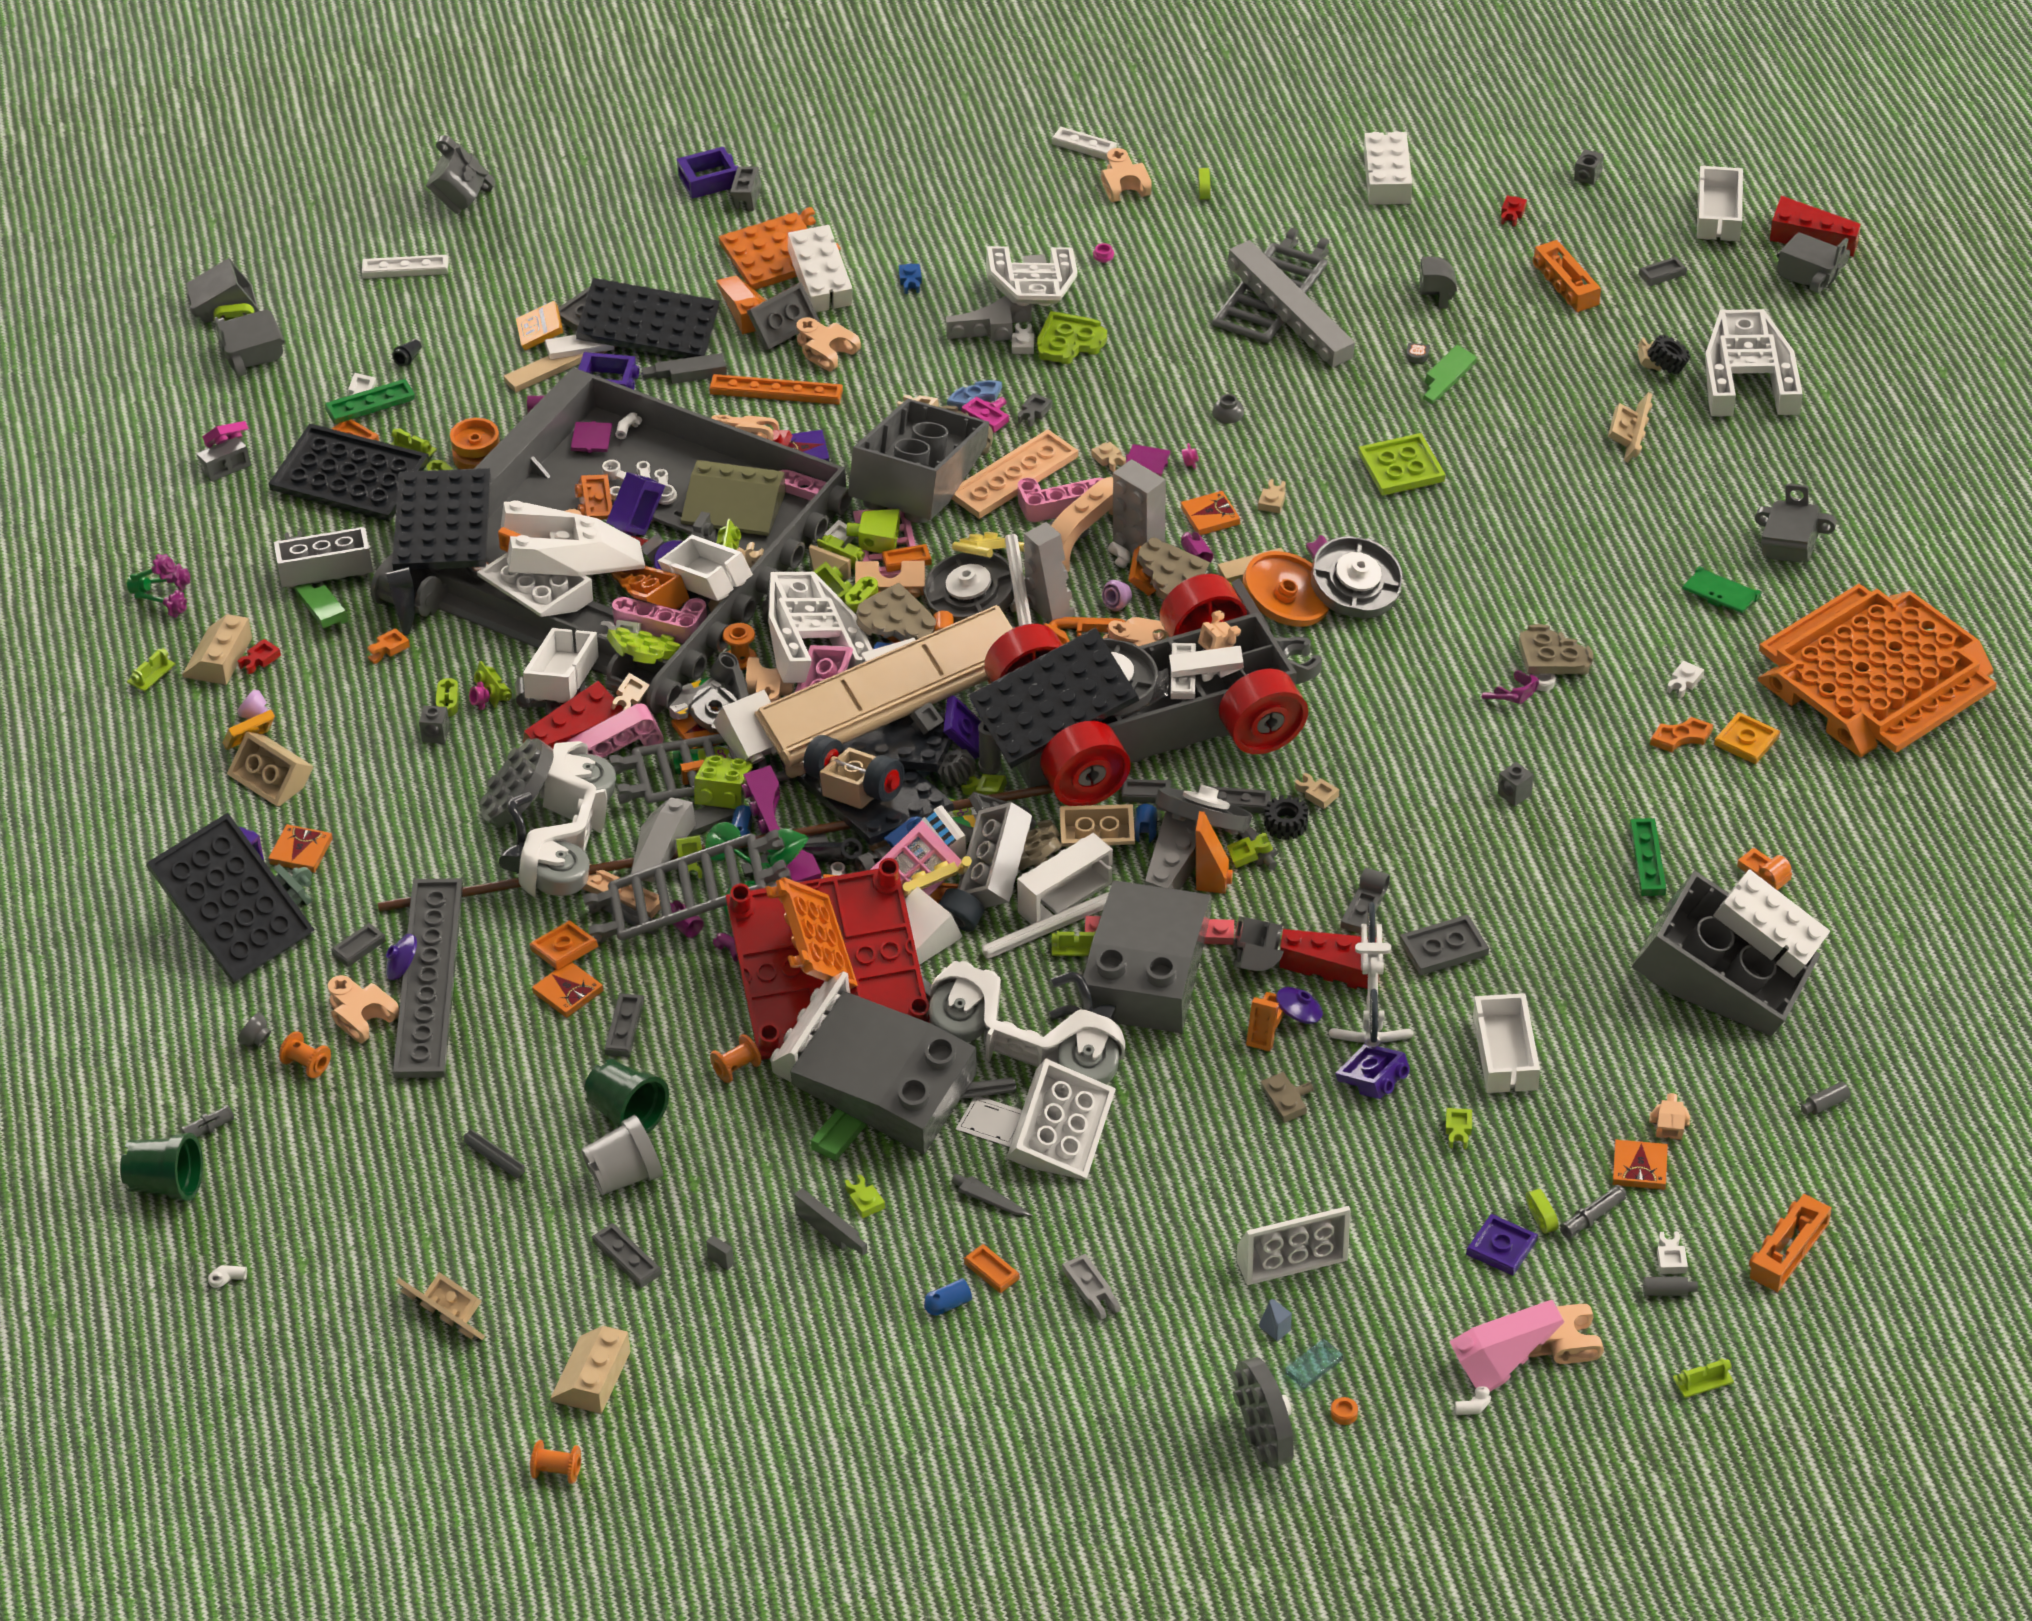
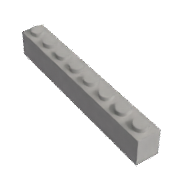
M1248 240L1229 249L1227 265L1230 270L1234 271L1257 296L1264 300L1270 309H1273L1310 348H1313L1320 355L1322 360L1326 361L1333 368L1353 358L1355 342L1253 242Z

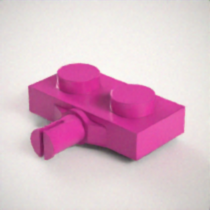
M976 396L961 407V412L964 414L967 412L971 417L989 421V426L992 428L993 433L1009 422V415L1000 410L1007 403L1004 397H999V399L990 403Z
M245 421L216 426L202 437L205 446L211 448L214 444L218 445L235 437L238 439L242 438V433L249 428Z

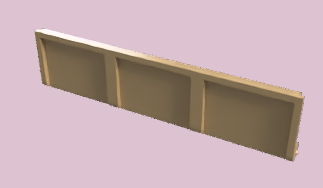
M995 605L762 706L754 714L782 761L789 768L803 762L807 746L818 735L835 738L844 744L910 715L929 702L935 704L989 680L984 669L986 654L1000 636L1013 628L1000 607Z

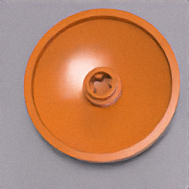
M1269 551L1255 556L1249 562L1243 575V585L1259 611L1268 618L1281 624L1304 627L1320 622L1330 609L1317 597L1310 582L1312 563L1306 559L1288 552Z

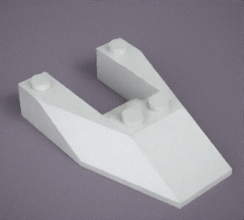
M987 246V279L1012 303H1017L1021 306H1027L1029 303L1041 306L1057 304L1077 277V267L1072 248L1051 247L1050 263H1011L1008 247Z
M1720 310L1705 355L1708 402L1711 416H1733L1736 394L1732 373H1770L1777 414L1799 415L1803 393L1795 353L1765 310Z
M521 501L504 502L501 528L505 527L521 534L517 537L510 536L507 556L509 572L584 576L645 568L640 541L597 518L522 503Z
M771 572L768 622L776 667L783 683L806 682L812 660L802 638H829L832 646L852 647L853 652L847 670L862 664L861 653L873 650L865 632L856 624V614L815 572Z

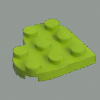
M1050 311L1037 340L1039 358L1041 360L1070 364L1079 352L1096 355L1107 343V329L1101 326L1100 321L1092 318Z
M625 628L608 629L607 633L608 641L619 655L624 656L627 653L634 656L633 661L655 664L656 659L660 662L663 659L669 660L681 647L680 644L674 642L675 637L667 634H661V637L652 636L651 633L646 631L631 633Z

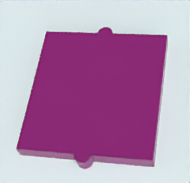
M596 421L576 422L571 451H587L588 453L608 452L612 423H596Z
M1132 444L1129 454L1126 455V463L1132 459L1162 477L1165 467H1168L1170 450Z

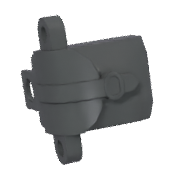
M442 135L439 137L436 148L442 153V156L426 187L455 214H458L475 200L480 190L490 192L495 185V179L472 153H468L449 136Z
M1798 232L1776 255L1779 259L1777 269L1780 276L1790 281L1810 285L1811 291L1820 293L1838 277L1840 271L1846 265L1850 256V251L1846 249L1848 239L1845 238L1837 247Z
M268 309L224 321L223 318H214L215 333L219 340V346L237 377L246 375L247 367L273 362L283 354L282 344L285 343V340L272 312Z
M1786 484L1785 501H1775L1772 507H1760L1755 515L1756 523L1760 526H1765L1761 540L1763 556L1781 561L1809 562L1818 534H1830L1834 532L1837 525V520L1833 515L1820 513L1818 505L1809 504V487L1806 485ZM1799 490L1803 493L1804 497L1796 499L1792 497L1791 491Z

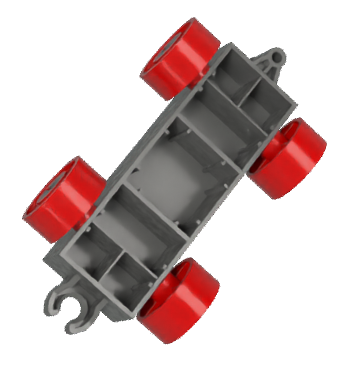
M1201 574L1191 577L1177 585L1162 603L1160 622L1169 638L1139 646L1153 658L1158 670L1157 683L1152 699L1142 708L1130 713L1109 716L1100 722L1084 721L1073 724L1056 734L1048 742L1043 752L1016 767L1028 788L1049 784L1058 800L1068 806H1091L1106 800L1120 789L1129 775L1130 763L1139 762L1146 757L1173 749H1183L1190 744L1230 735L1236 746L1245 753L1266 754L1273 752L1291 742L1303 729L1308 718V705L1297 689L1296 684H1301L1315 678L1321 672L1322 658L1319 655H1313L1303 664L1288 660V657L1291 655L1308 656L1311 646L1310 639L1304 637H1273L1258 612L1247 615L1244 604L1226 578L1217 574ZM1219 610L1222 611L1224 619L1219 622H1226L1230 627L1238 626L1241 629V633L1236 637V643L1232 647L1241 646L1244 668L1222 678L1215 674L1209 681H1203L1202 674H1196L1195 699H1171V665L1169 655H1172V643H1195L1196 651L1206 650L1198 643L1202 624L1206 622L1211 624L1212 613ZM1026 624L1013 628L1000 636L988 650L984 661L986 675L992 683L1062 646V643L1057 634L1045 625ZM981 722L978 727V767L983 774L995 775L1001 769V751L984 722Z

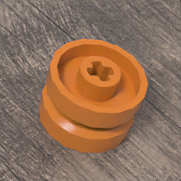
M470 418L457 423L450 432L454 465L458 469H474L499 444L498 427L492 421L485 418Z

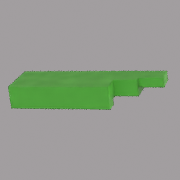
M1456 345L1426 374L1424 383L1429 386L1423 399L1431 404L1437 399L1439 400L1476 364L1477 356Z
M310 583L293 587L300 600L322 628L338 622L340 624L348 622L345 609L325 585L315 589Z
M837 1109L811 1139V1149L837 1161L867 1124Z

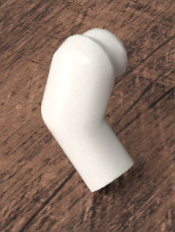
M629 413L619 421L615 433L618 439H625L630 425L635 428L638 427L642 422V418L637 416V413Z
M1115 542L1110 543L1108 552L1118 557L1115 560V564L1125 568L1127 563L1131 562L1130 552Z
M221 1265L209 1274L208 1282L212 1287L219 1288L232 1279L246 1280L247 1267Z
M1477 1387L1475 1389L1476 1395L1471 1401L1455 1402L1456 1415L1481 1413L1490 1403L1489 1389L1487 1387Z

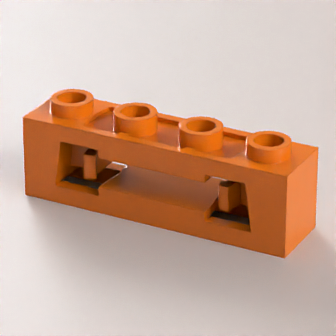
M1558 240L1535 247L1533 257L1535 268L1539 269L1545 279L1565 298L1568 305H1571L1576 312L1599 305L1601 288ZM1582 279L1586 281V285L1583 284Z
M1803 1194L1798 1202L1793 1201L1785 1219L1780 1218L1777 1222L1773 1235H1767L1760 1252H1755L1749 1261V1266L1751 1267L1750 1279L1779 1292L1829 1225L1832 1207L1806 1194ZM1799 1224L1798 1231L1800 1233L1786 1250V1258L1782 1262L1784 1255L1780 1253L1793 1237L1795 1228Z

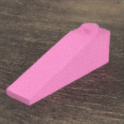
M810 645L808 653L812 662L806 682L797 684L795 692L847 670L853 648Z
M1549 1300L1473 1327L1449 1342L1475 1388L1487 1387L1489 1391H1492L1503 1385L1511 1377L1510 1373L1520 1363L1523 1365L1529 1359L1528 1355L1537 1345H1543L1564 1323V1320L1554 1301Z

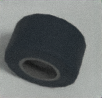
M955 888L947 889L939 902V905L952 914L958 928L966 932L974 931L985 911L983 904L977 898Z

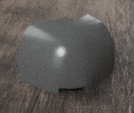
M1435 256L1422 257L1419 279L1420 295H1438L1439 309L1448 308V300H1452V295H1455V292H1457L1456 275L1452 265L1444 258Z
M1239 916L1232 950H1237V960L1234 959L1233 965L1254 971H1265L1274 967L1280 961L1284 952L1278 950L1283 925Z

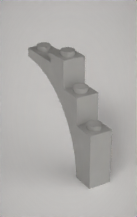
M1045 254L1024 256V263H1046ZM1004 296L993 304L979 310L961 315L946 316L947 339L990 336L991 341L1012 340V323L1032 321L1031 305L1036 304L1029 303L1027 306H1021L1017 303H1012Z

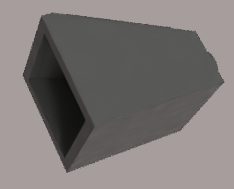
M230 258L186 283L188 290L186 295L191 302L190 310L195 317L199 316L204 323L214 321V310L222 305L245 303L250 304L255 312L259 311L252 284Z

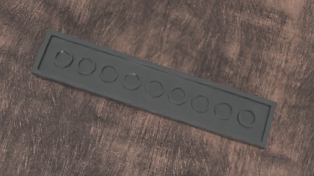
M462 878L413 879L407 934H412L416 937L417 947L410 966L403 974L393 1067L394 1078L445 1077L463 892Z

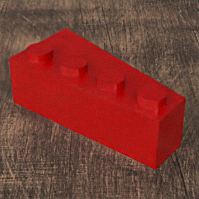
M1781 195L1772 219L1770 241L1787 244L1800 232L1838 247L1847 238L1846 249L1850 251V256L1854 257L1858 246L1861 224Z
M597 681L524 730L523 743L527 739L537 738L554 749L555 743L567 742L571 738L622 712L624 708L621 705H617L615 709H612V703L615 698Z
M1283 929L1280 950L1284 952L1280 959V968L1308 976L1312 974L1320 975L1323 977V980L1329 982L1338 980L1347 983V987L1357 989L1358 986L1368 989V974H1362L1361 954L1355 951L1356 944L1361 943V936Z

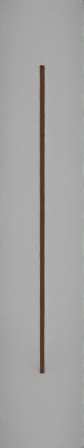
M1047 784L986 796L1003 801H1012L1051 794L1053 790ZM969 798L952 801L954 811L973 807ZM837 821L791 830L808 837L851 828L844 821ZM766 834L757 835L756 839L762 838L766 836ZM745 845V846H742V847H739V848H736V849L745 848V847H748V845ZM677 851L670 861L678 858ZM634 857L590 865L589 875L596 874V871L599 870L610 872L632 868ZM519 878L463 887L462 897L519 888L521 885L519 884ZM411 897L378 902L379 912L410 907Z

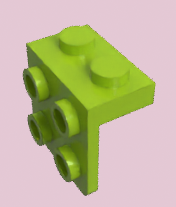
M718 755L706 757L694 778L695 804L732 809L744 805L741 785L744 784L743 774L752 770L751 761H746L742 758H722Z

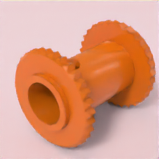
M745 623L731 624L725 628L722 637L725 643L731 647V650L727 652L735 655L740 670L747 669L748 657H757L756 652L749 647V643L753 642L755 638V631L750 625Z
M292 1032L285 1038L280 1047V1062L290 1064L294 1060L306 1067L308 1077H319L326 1070L330 1062V1048L322 1045L315 1049L303 1043L304 1036L301 1032Z
M743 1034L739 1036V1045L723 1055L717 1051H712L710 1061L716 1074L724 1082L730 1083L733 1080L732 1072L749 1062L754 1067L760 1066L761 1055L753 1040Z
M538 1440L534 1445L530 1459V1474L532 1478H538L540 1471L565 1474L568 1476L569 1484L575 1483L581 1467L580 1447L575 1445L571 1453L544 1449L543 1440Z

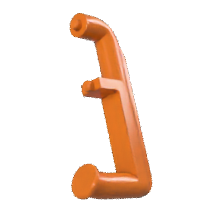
M1062 617L1052 620L1049 624L1058 629H1077V637L1082 635V632H1088L1094 628L1098 632H1108L1107 627L1111 621L1118 620L1125 623L1126 621L1117 618Z

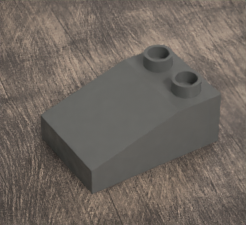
M909 398L906 399L853 447L848 496L863 500V505L871 510L899 509V511L904 512V517L911 522L925 523L930 521L949 503L985 449L989 421Z
M1694 870L1669 900L1631 967L1644 975L1650 982L1659 985L1674 996L1772 1036L1785 1022L1821 954L1816 951L1803 969L1795 977L1791 976L1776 964L1787 951L1785 947L1773 960H1770L1713 916L1729 893Z
M1113 880L1092 941L1083 976L1091 993L1092 1010L1101 1005L1111 1004L1116 1006L1113 1018L1115 1023L1183 1034L1211 916V895Z
M843 991L791 1069V1083L797 1088L925 1155L977 1074L976 1047L931 1023Z

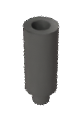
M1841 1081L1808 1097L1806 1103L1801 1105L1802 1112L1805 1115L1810 1112L1816 1115L1851 1097L1849 1087Z
M1644 1277L1643 1279L1644 1296H1688V1292H1698V1282L1688 1281L1687 1277Z

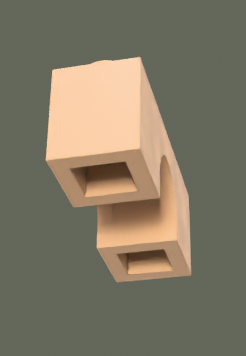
M879 561L855 562V584L859 579L870 576L878 581V592L900 583L915 598L925 595L923 591L925 588V561H902L901 572L894 578H886L880 574Z

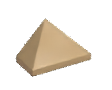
M814 545L809 546L812 571L824 562H827L831 568L836 566L844 576L841 580L851 577L850 559Z

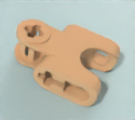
M1114 148L1108 151L1107 159L1109 164L1107 169L1101 171V181L1111 202L1121 201L1120 193L1129 189L1137 191L1141 197L1151 195L1152 183L1144 164H1132L1128 153L1124 149Z
M809 317L802 318L797 322L796 328L800 332L797 336V343L802 347L804 356L827 371H833L838 367V355L836 352H845L853 355L861 349L859 337L837 323H832L826 327Z
M712 416V419L766 439L768 437L771 441L774 438L773 431L770 427L763 425L770 424L774 430H779L778 421L772 418Z
M1133 617L1128 619L1126 623L1118 620L1111 621L1107 627L1108 634L1104 635L1103 638L1130 642L1137 646H1142L1166 639L1168 634L1160 621Z
M748 657L745 679L748 694L765 690L772 703L781 699V696H788L793 693L794 683H783L777 668H765L760 664L759 657Z
M343 975L333 977L328 983V990L331 994L330 1005L334 1008L331 1012L333 1020L342 1030L359 1043H364L370 1038L367 1020L382 1018L390 1023L399 1017L397 1002L375 984L371 983L362 989L349 977Z
M1588 1304L1557 1306L1564 1323L1543 1345H1537L1528 1355V1357H1538L1553 1354L1554 1361L1559 1364L1598 1360L1604 1352L1601 1339L1597 1335H1584L1578 1332V1330L1586 1329L1591 1325L1593 1320L1591 1307Z

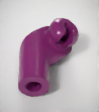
M718 933L717 937L713 938V945L719 950L723 949L724 946L727 947L733 960L738 962L734 938L726 933Z

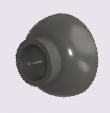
M1224 394L1214 404L1212 415L1219 422L1235 423L1243 418L1244 408L1235 395Z
M256 1013L246 1023L238 1036L237 1042L247 1046L255 1044L258 1047L265 1043L271 1034V1030L267 1028V1020L262 1013Z

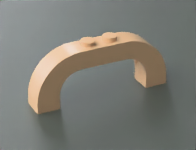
M1113 477L1104 478L1093 485L1069 505L1051 525L1061 534L1065 560L1062 563L1068 572L1070 571V554L1078 537L1108 511L1109 514L1113 515Z

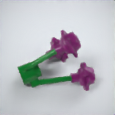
M156 554V559L153 560L154 566L151 569L130 574L127 580V589L129 593L134 594L135 599L143 598L163 603L168 609V615L177 618L179 614L187 609V600L184 598V592L180 591H183L186 585L190 584V573L187 568H182L180 563L175 565L172 558L168 557L167 554ZM154 573L159 574L160 578L149 579L146 576ZM174 583L179 589L165 598L144 594L151 589V584Z

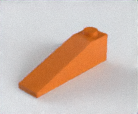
M737 275L716 280V284L742 335L755 332L756 330L747 310L766 301V299Z
M645 566L644 569L611 572L612 577L638 600L677 610L690 599L683 579L679 574Z
M1199 811L1196 826V890L1225 894L1227 884H1232L1233 870H1229V859L1205 812Z

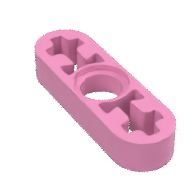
M780 470L785 472L786 493L812 500L827 483L791 470ZM803 485H808V486H809V487H807V488H800V486H803Z

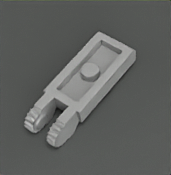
M1086 1254L1062 1264V1271L1087 1305L1091 1306L1093 1313L1099 1320L1106 1318L1105 1309L1099 1302L1101 1300H1106L1107 1306L1114 1314L1121 1310L1111 1287Z

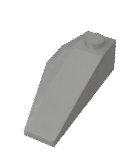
M670 798L650 814L641 826L631 874L670 861L677 851L676 839L686 838L696 826L693 802ZM652 877L644 881L654 882L656 879Z

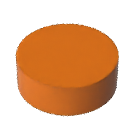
M1346 1397L1334 1400L1331 1404L1330 1412L1332 1420L1340 1425L1352 1424L1358 1416V1405L1354 1400Z

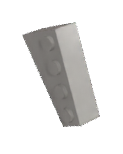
M1045 522L1024 533V580L1029 608H1033L1050 623L1054 619L1073 617L1076 614L1074 607H1070L1069 600L1072 599V593L1070 589L1067 590L1065 580L1069 579V576L1062 563L1065 560L1061 534Z
M1165 812L1145 879V885L1180 890L1196 867V825L1194 824L1195 820H1178L1172 817V812Z

